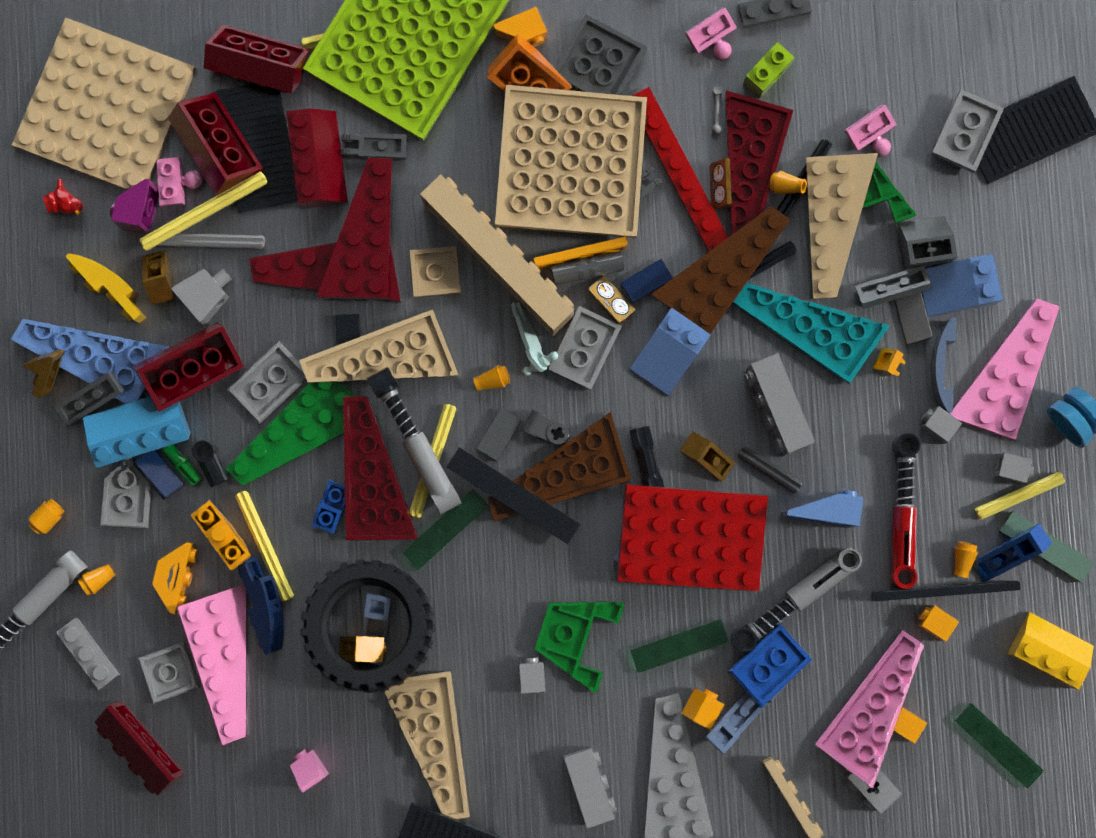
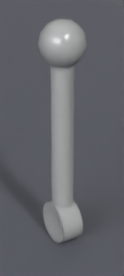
M720 86L713 88L715 115L712 132L715 134L721 131L719 126V100L722 88Z

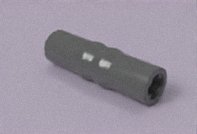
M618 251L552 265L551 270L554 284L559 285L624 271V264L621 252Z

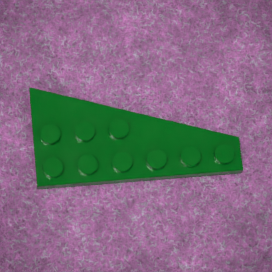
M342 382L309 383L226 470L241 485L245 486L270 473V471L335 439L344 433L343 397L356 396Z

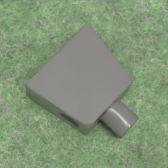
M202 269L171 289L195 318L205 326L229 298L222 287L231 281L232 278L224 269L220 270L213 277L205 269Z

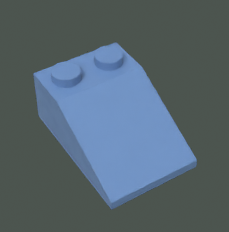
M993 254L968 258L926 269L932 288L922 292L927 317L996 305L1003 300Z
M671 308L630 370L669 396L711 335Z
M843 490V492L839 491L837 495L781 513V517L849 528L860 526L863 497L857 496L855 491Z

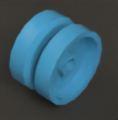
M1074 386L1063 396L1064 401L1057 400L1047 409V412L1060 433L1075 446L1083 448L1093 440V433L1096 434V400L1083 389Z

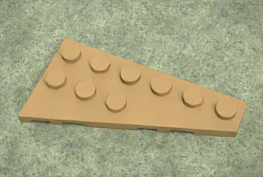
M433 309L299 360L308 383L367 381V377L386 367L389 368L394 379L459 376Z

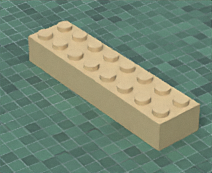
M440 174L420 193L423 204L554 337L573 319L574 304L565 295L561 297L557 293V287L550 279L544 280L541 277L540 269L532 261L527 263L524 260V253L515 244L511 246L506 240L508 238L506 234L498 227L494 229L490 223V218L482 210L479 213L475 210L474 202L466 194L462 196L457 190L458 186L450 177L445 179Z

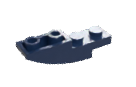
M253 556L245 560L237 568L239 576L246 587L248 598L254 607L247 611L250 624L255 630L259 645L263 649L264 654L268 655L282 649L283 611L273 574L264 576L257 557Z

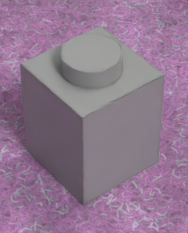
M938 406L933 410L930 408L921 419L924 423L920 428L942 444L950 441L962 422Z
M1005 452L1001 453L998 456L993 477L1025 484L1033 476L1034 467L1031 466L1033 460Z
M538 657L524 658V663L519 664L521 694L546 692L544 662H539Z

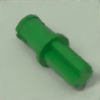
M174 444L166 446L161 451L175 467L174 471H178L191 486L201 481L202 476L189 462V457L185 458Z

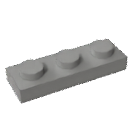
M74 618L56 632L98 690L104 688L120 675L78 618Z

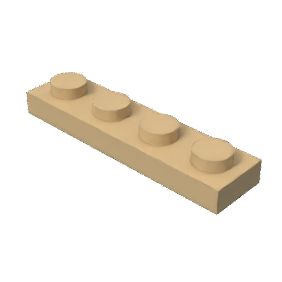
M770 756L762 760L763 765L807 837L821 838L824 833L817 822L812 824L808 815L811 812L804 801L799 803L795 796L798 791L792 781L789 780L787 782L782 775L785 769L778 759L774 761Z

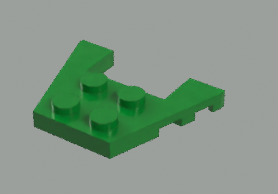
M875 162L863 208L887 201L895 224L916 217L915 211L907 204L901 193L897 191L885 172Z
M549 603L535 650L592 692L597 693L603 672L580 665L582 653L594 617L596 616L619 624L625 603Z

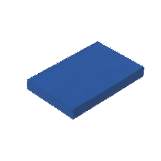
M779 623L727 672L757 706L761 708L812 659Z

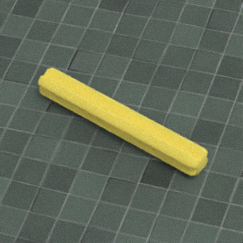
M1056 472L975 508L976 516L979 520L985 519L1064 484V477L1061 472Z

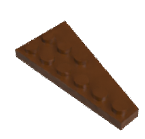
M772 206L650 296L669 309L673 308L711 334L791 219Z
M611 412L513 481L550 505L631 481ZM492 496L487 498L494 522L519 514Z

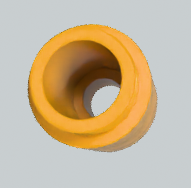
M49 499L47 502L44 501L28 518L31 522L29 527L37 534L41 532L47 534L62 518L61 515L65 511L52 499Z

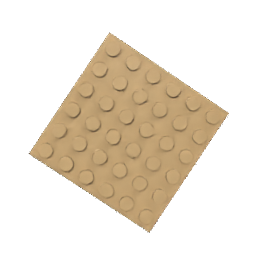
M65 17L12 146L128 190L144 179L151 180L157 165V159L160 158L173 127L168 117L177 102L184 100L196 68L190 64Z
M506 85L495 226L636 238L647 97Z

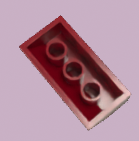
M222 25L205 43L203 68L211 70L215 74L232 76L236 80H246L256 83V85L261 87L278 89L282 93H293L301 82L304 73L303 67L308 61L310 49Z
M216 92L177 102L168 120L215 195L221 194L263 170V167Z
M313 108L286 111L297 198L300 207L308 209L348 203L336 111Z
M218 322L133 366L158 412L244 367L225 328Z
M122 701L110 704L94 722L98 726L96 728L97 732L104 739L108 738L111 741L114 752L129 762L128 768L136 776L140 775L145 781L143 783L145 788L151 794L155 793L157 796L162 794L184 774Z

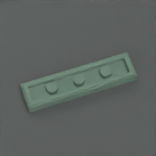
M1011 511L999 532L1011 539L1033 527L1034 524ZM1045 532L1052 545L1042 554L1038 555V557L1076 581L1083 583L1095 562Z

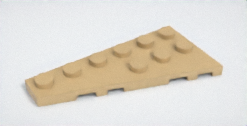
M878 153L806 157L813 299L837 298Z
M451 671L408 677L404 680L405 683L400 686L395 685L390 687L389 690L384 691L388 702L433 792L441 813L454 819L470 817Z

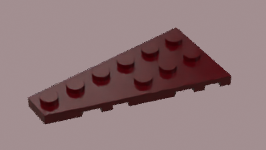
M726 90L728 158L730 159L732 199L730 221L731 235H733L765 210L770 193V179L772 174L776 172L794 110Z
M368 158L316 296L317 298L389 299L392 158Z
M337 242L249 258L253 282L319 291ZM390 243L388 300L401 302Z
M369 396L343 397L346 540L418 539Z

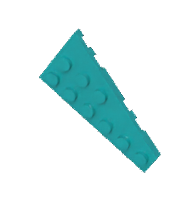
M750 283L744 285L733 301L735 306L848 384L851 383L890 327V325L870 321V319L864 317H857L844 311L803 301L797 297L783 295Z

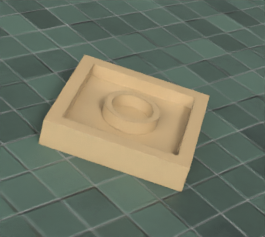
M457 246L410 250L414 298L461 294Z

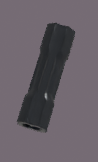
M650 426L630 430L643 486L664 487L653 447L654 442Z

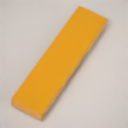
M626 236L535 257L534 264L540 270L551 268L552 265L571 262L577 259L623 251L627 249L628 243Z

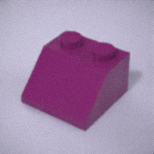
M144 179L117 196L115 203L110 208L111 221L122 230L146 235L151 233L159 197L158 188L149 179Z

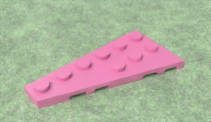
M1040 299L1034 300L1012 332L1006 337L999 349L974 379L968 390L959 399L953 408V412L950 413L953 417L962 423L1011 440H1016L1060 306Z
M242 584L176 607L221 745L245 737L246 587Z
M904 630L901 631L815 744L872 789L924 647L920 641Z

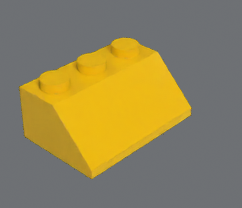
M1028 612L1007 655L1069 688L1080 690L1090 670L1094 646Z

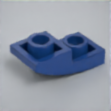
M331 479L328 481L311 526L333 534L335 533L345 509L344 484Z

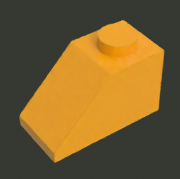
M537 7L493 24L495 35L510 42L517 34L533 47L543 44L545 39H547V30Z

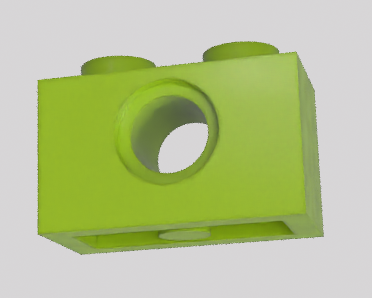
M777 42L745 76L743 84L761 98L792 65L795 57Z

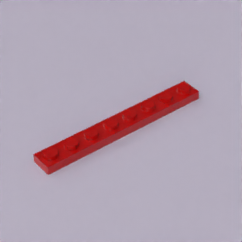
M650 87L632 95L647 97L645 133L709 252L726 240L728 235Z

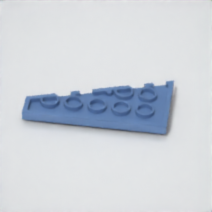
M22 319L11 340L40 356L59 349L65 351L60 367L89 384L106 373L113 371L125 390L114 398L125 404L142 399L146 392L133 366L169 347Z

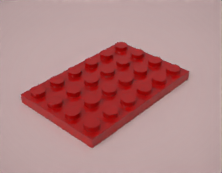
M625 484L616 580L620 582L759 591L768 496Z

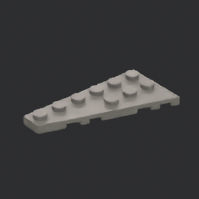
M679 693L655 698L644 838H709L714 836L685 717L681 714L683 708Z

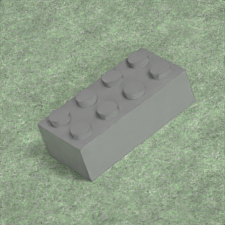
M777 353L752 363L746 369L745 379L748 386L753 387L756 396H754V400L758 409H763L765 414L763 422L767 431H772L775 439L772 440L775 451L777 453L781 452L783 457L815 443L779 354Z

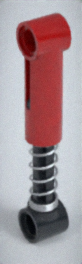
M912 433L898 436L892 445L897 463L899 464V470L896 471L899 477L896 480L898 483V489L896 490L898 493V499H896L898 505L893 507L892 568L889 579L891 584L898 589L913 587L918 578L915 571L917 508L912 505V498L915 497L912 495V491L915 487L913 485V478H915L913 476V469L915 468L913 464L916 462L921 444L919 438ZM904 439L911 443L910 452L904 451L901 447ZM902 570L906 571L909 577L905 584L898 580V574Z

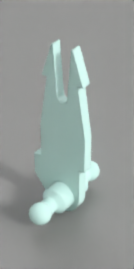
M513 302L511 303L513 317L516 319L526 348V355L531 362L530 366L523 368L522 373L528 376L532 372H543L550 365L551 361L558 359V353L552 351L549 355H543L542 347L527 317V313L520 302L516 304Z

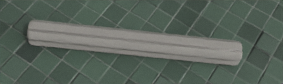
M178 233L157 246L263 249L265 247V237L262 235Z

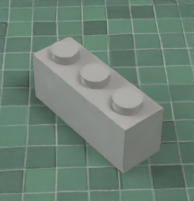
M592 747L565 755L564 759L586 827L590 828L614 820L613 813L618 811L613 797L608 799L606 789L610 787L606 775H600L598 766L602 765L598 751L593 752Z

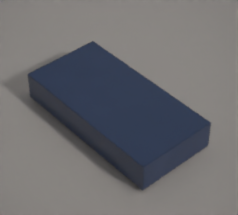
M660 259L622 281L621 285L631 302L635 303L665 285L673 277L663 260Z
M155 450L147 452L134 461L133 465L163 500L184 485Z

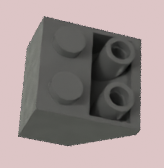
M945 216L898 223L905 269H912L923 265L926 267L952 263L958 258L954 234Z

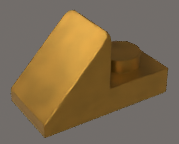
M59 349L35 357L23 364V367L37 374L33 380V385L35 386L32 395L42 398L52 391L65 351Z

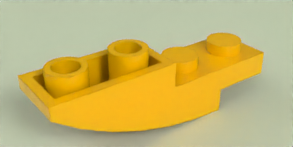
M70 253L65 256L70 261L68 267L76 275L81 274L86 279L83 284L92 293L94 291L101 295L105 293L114 304L118 302L123 307L121 313L129 321L134 320L140 324L146 318L132 302V299L138 293L121 277L91 259Z

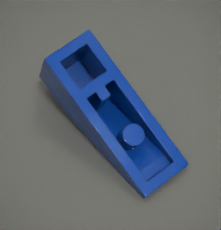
M1040 523L975 559L973 566L985 583L1042 554L1052 545V542Z

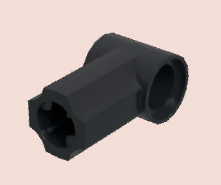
M203 440L196 442L192 447V454L198 461L210 487H215L229 480L230 477L217 453L214 443ZM206 444L210 448V454L208 457L203 458L199 454V449L202 445Z

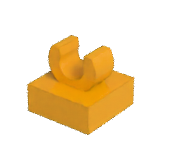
M882 347L873 369L880 373L899 376L900 373L896 369L899 364H905V360L902 359L904 354L895 349Z

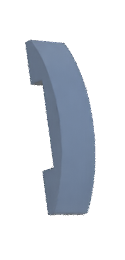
M957 318L949 319L942 327L935 341L931 358V384L937 405L949 414L953 412L954 389L944 388L946 344L951 345L956 342Z
M367 593L362 637H382L386 644L391 596ZM358 661L357 666L376 667L382 665L383 662Z
M787 684L761 708L744 692L706 735V738L724 754L740 737L739 735L768 703L778 696Z

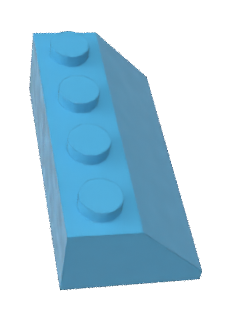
M146 397L83 417L87 445L96 468L188 440L191 433L180 401L158 412L151 398Z

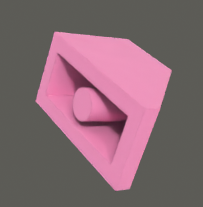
M303 750L293 757L295 762L290 765L302 793L329 774L314 750L309 753Z

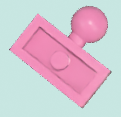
M726 7L686 31L685 35L696 53L713 44L714 56L717 59L725 60L731 55L732 49L730 44L722 41L721 38L737 27Z
M881 105L846 128L844 132L855 150L859 151L873 141V153H878L877 156L884 157L890 152L891 144L887 139L881 138V135L897 124L886 105Z
M180 157L157 159L159 206L185 205L184 185L190 189L199 188L203 182L202 175L198 171L191 170L183 176V164Z

